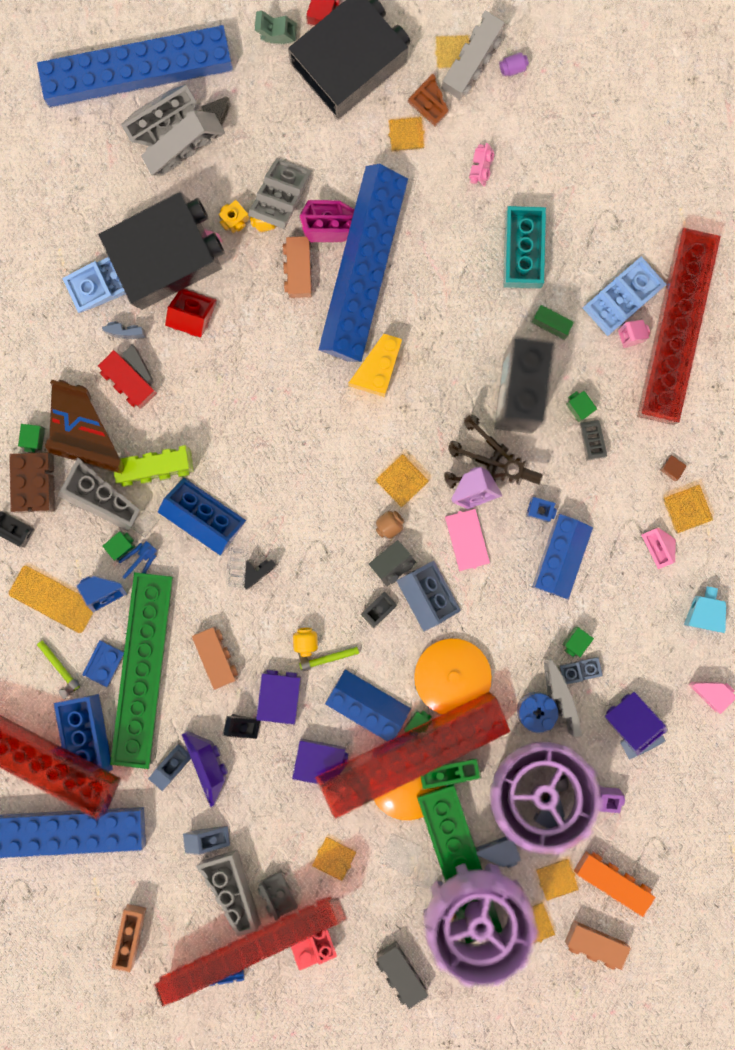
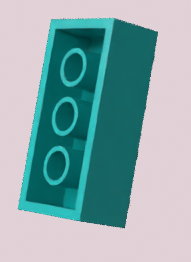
M507 206L505 212L503 288L541 289L544 285L546 207Z

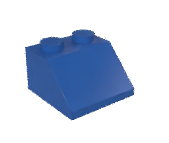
M90 576L85 577L79 581L80 584L76 585L87 607L93 613L127 595L120 583L95 576L91 578Z

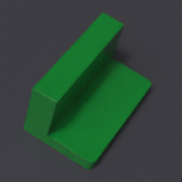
M543 305L539 306L531 322L563 340L567 338L574 324L572 320Z

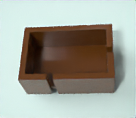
M50 453L9 454L11 512H55L54 476L46 474V471L54 472V455Z

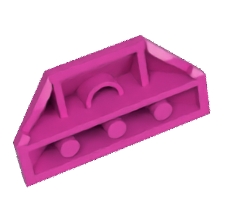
M308 200L300 214L304 234L310 242L347 241L354 209L340 200Z

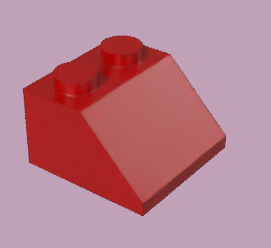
M186 289L178 291L168 306L165 326L201 338L208 327L216 299Z

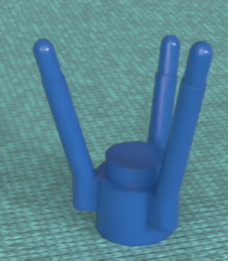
M147 541L144 544L140 543L118 561L122 563L136 552L140 556L122 576L123 579H126L143 559L147 563L142 573L146 574L152 561L157 557L155 555L157 550Z

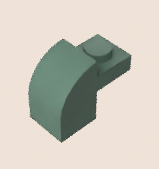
M261 10L256 12L255 31L261 34L260 39L265 42L288 44L296 42L297 23L287 16L273 18Z

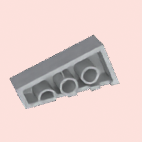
M486 10L481 16L480 27L476 25L469 39L470 44H464L459 54L460 60L455 59L442 81L441 89L459 100L464 95L467 96L472 89L471 83L473 80H478L482 73V66L490 62L493 56L491 54L494 48L497 50L503 41L501 35L505 22Z
M191 110L186 113L183 120L175 123L168 133L162 134L155 144L148 146L146 152L141 157L151 175L163 176L180 165L182 158L185 159L196 154V148L212 143L211 138L215 135L221 137L225 134V131L215 113Z
M77 458L58 496L128 531L139 509L124 496L117 493L110 484L103 481L96 475L97 473L89 469Z

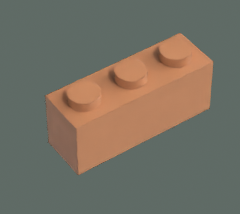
M306 236L286 237V243H283V255H287V262H283L284 274H287L288 281H284V291L288 293L289 298L312 297L310 241Z
M212 627L193 635L192 639L213 689H218L236 681V676L239 674L235 665H231L229 661L231 654L228 648H224L221 640H224L220 629L217 630L216 627Z
M127 904L123 909L111 969L131 972L133 969L146 907Z
M573 920L565 939L569 951L578 955L583 953L587 955L586 957L594 962L602 961L606 967L612 970L616 968L623 969L631 949L628 943Z

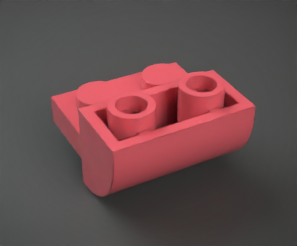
M323 918L305 921L302 925L285 932L299 971L316 963L322 964L337 957Z

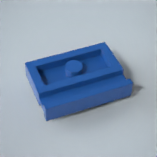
M99 640L82 675L105 687H109L124 657V651Z

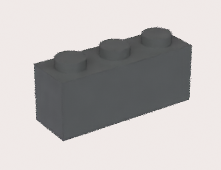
M396 941L377 953L376 965L381 972L384 971L388 976L386 980L392 989L395 987L399 993L397 997L402 1005L406 1004L408 1009L429 997L427 988Z

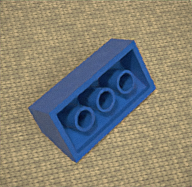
M185 478L164 497L158 510L159 514L220 556L246 522L241 516Z
M561 514L556 515L532 587L569 600L593 527Z
M346 669L325 702V705L390 744L394 742L411 710L410 707Z
M99 694L54 703L67 779L73 780L96 776L112 771L113 766L110 765L111 756Z

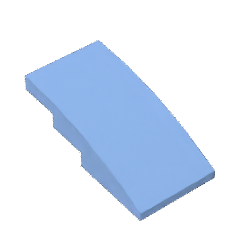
M109 257L99 262L94 261L62 278L78 313L126 294Z
M640 257L588 302L583 309L602 331L609 336L667 284Z

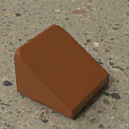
M670 455L660 471L672 480L678 481L687 466L673 455Z

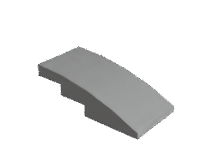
M276 158L264 177V182L257 192L256 200L249 209L248 216L285 229L303 194L312 170Z
M547 657L543 658L547 694L553 700L556 699L558 715L566 718L568 733L573 737L582 736L578 714L566 682L553 660Z

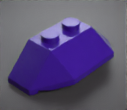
M186 731L182 734L183 740L209 806L212 807L217 802L227 778L226 774H228L226 765L224 763L221 764L219 759L221 753L217 745L214 746L212 741Z

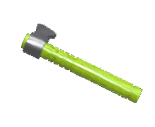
M42 640L37 646L67 682L65 689L59 690L60 696L65 700L71 692H75L80 688V684L71 677L70 673Z
M358 647L313 660H308L307 657H302L298 653L301 662L299 663L300 669L306 671L317 665L359 654Z

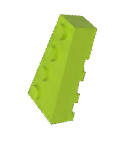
M184 445L179 446V451L169 448L162 450L161 454L150 452L143 454L140 458L139 456L121 458L124 465L122 474L114 472L116 484H121L122 487L133 486V482L138 481L141 484L151 483L152 479L159 478L160 481L169 480L172 475H178V477L190 476L189 472H194L191 449Z

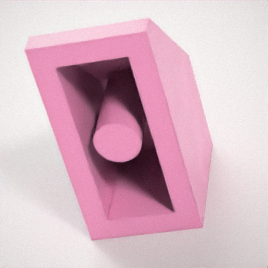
M644 320L627 322L618 330L623 348L643 343L649 339L650 330L648 325L644 323Z
M690 682L688 684L719 714L735 700L734 689L727 683Z

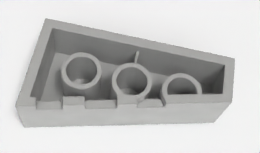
M238 849L199 862L196 868L202 873L205 883L214 893L218 905L220 904L223 908L225 916L236 935L241 936L257 931L261 922Z

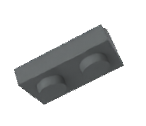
M282 871L260 881L259 895L262 899L266 900L268 904L266 906L267 912L270 917H274L275 921L279 920L280 916L298 908Z

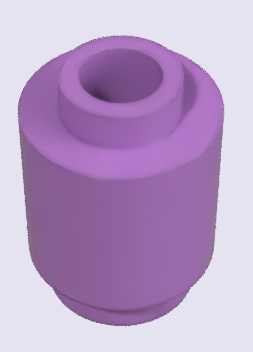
M521 52L505 57L503 61L499 62L503 77H510L524 72L527 69L526 67L529 66L527 56Z

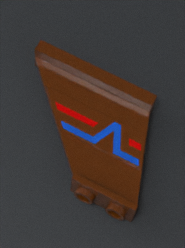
M51 379L50 434L45 444L47 451L50 454L75 461L79 458L85 464L122 474L124 465L90 401L91 396L88 389L82 385H70L64 380L56 381Z

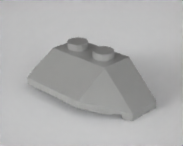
M185 84L163 93L134 111L121 126L131 142L150 146L155 144L162 134L168 133L175 123L183 120L186 113L194 110L196 101Z

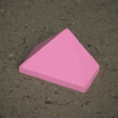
M655 528L642 534L658 569L675 562V538L660 528Z

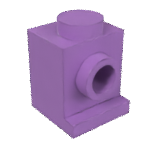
M599 785L600 797L602 799V809L599 812L620 813L621 807L625 803L624 794L619 788L601 787Z

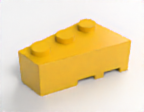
M383 334L349 381V387L385 397L402 339Z

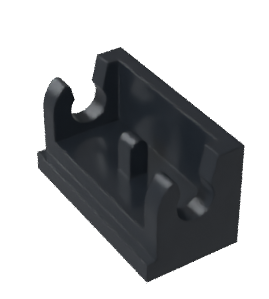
M0 511V537L19 547L25 548L35 529Z

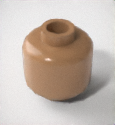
M386 511L376 520V532L382 538L392 539L403 530L404 519L397 511Z

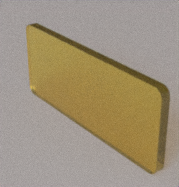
M29 566L22 567L9 591L10 597L77 633H82L93 615L81 594Z

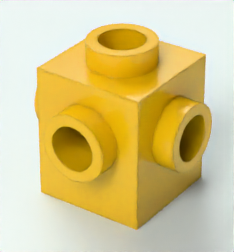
M237 200L233 201L230 205L226 204L223 206L218 214L221 220L219 221L220 225L225 231L229 229L232 234L235 231H241L245 227V223L250 220L248 213Z

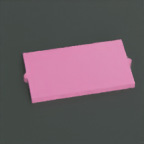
M476 509L465 512L459 511L457 514L446 516L445 520L459 571L470 568L476 569L477 566L489 564L490 561Z

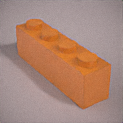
M585 851L574 872L582 879L644 917L656 898L651 893L652 889L644 883L640 886L634 882L636 879L628 873L621 874L618 872L619 868L611 862L607 865L601 861L603 858L597 853L592 852L590 854Z

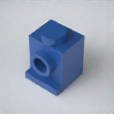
M532 497L526 517L550 522L551 519L555 518L557 508H554V502ZM540 507L545 509L544 514L538 512Z

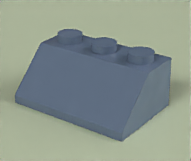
M435 561L397 580L423 632L441 624L461 611Z

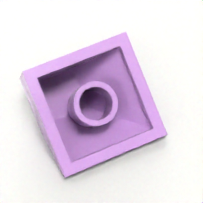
M474 467L470 469V472L463 475L452 497V503L466 509H471L502 497V493L489 471L482 467Z

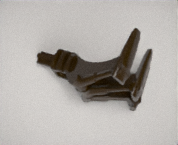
M469 414L464 419L466 428L468 430L475 429L482 435L486 442L495 450L493 452L494 455L490 459L479 454L476 455L463 450L460 445L461 443L451 441L448 446L451 457L456 458L461 454L486 465V469L490 472L495 483L496 480H501V482L505 483L509 478V483L511 484L516 481V484L520 485L523 479L540 485L543 474L527 469L528 462L523 461L522 463V459L519 457L515 459V454L511 453L508 455L509 449L503 443L500 445L478 426L480 419L477 416ZM503 456L508 460L506 464L499 462ZM513 465L519 467V471L515 475L509 474V469ZM497 468L504 470V473L495 474ZM444 473V480L450 489H453L456 483H460L462 477H456L453 473Z

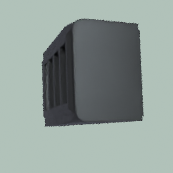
M132 344L122 353V356L149 384H152L154 382L138 349Z
M600 421L580 423L586 461L607 457ZM596 426V430L586 431L587 427ZM597 434V437L588 439L587 435ZM598 441L599 443L598 445L590 446L589 442ZM592 449H600V452L591 453Z

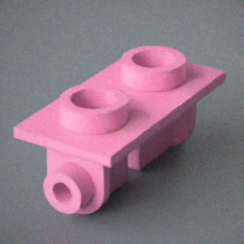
M488 143L485 146L478 145L475 148L473 162L479 163V165H472L469 175L471 183L477 184L480 181L484 187L490 177L489 168L494 159V151Z

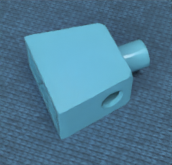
M707 586L705 597H694L684 625L725 633L726 602L716 600L718 588Z

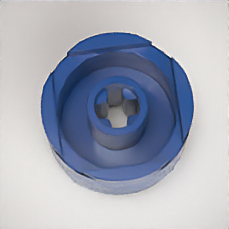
M530 692L519 701L517 717L528 730L535 733H543L551 730L556 724L558 708L555 701L546 694ZM537 708H539L541 714H538L536 717L533 711H537Z

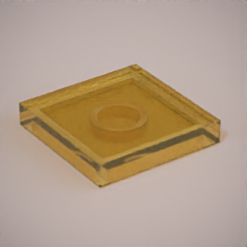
M404 454L375 480L401 508L429 482Z
M700 484L663 498L676 534L713 520Z

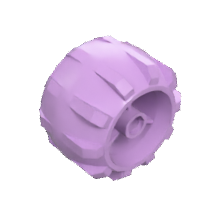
M536 742L516 749L500 763L490 787L491 809L501 831L519 847L540 854L563 853L565 850L576 846L583 839L586 840L592 833L591 830L597 821L599 810L602 809L599 784L592 766L573 749L552 742ZM541 765L557 768L548 785L536 786L532 790L531 795H514L518 780L529 769ZM562 772L570 780L574 790L572 811L563 822L554 808L558 802V795L554 787ZM548 792L550 794L548 803L541 802V793ZM514 800H532L535 806L543 810H549L558 825L545 829L528 825L519 816Z
M465 863L456 866L457 875L448 879L445 883L436 880L431 887L433 897L428 908L423 910L427 944L440 970L447 971L451 976L457 978L460 984L469 987L472 985H494L495 987L504 984V980L513 976L517 971L523 970L529 963L528 957L532 950L533 942L537 939L538 931L533 908L519 882L501 875L498 866L488 863L484 870L467 871ZM479 898L478 902H471L466 906L464 919L450 923L453 913L460 905L468 900ZM490 899L499 902L508 911V920L501 933L493 929L487 911ZM471 935L477 941H485L487 939L490 941L481 944H467L458 939Z

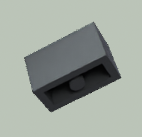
M397 540L372 560L369 566L382 582L389 586L395 583L398 577L404 572L409 571L417 562L401 542Z

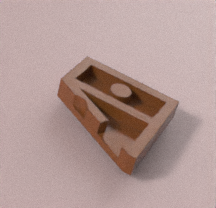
M432 73L410 96L408 103L436 127L448 114L449 110L435 81L436 77Z

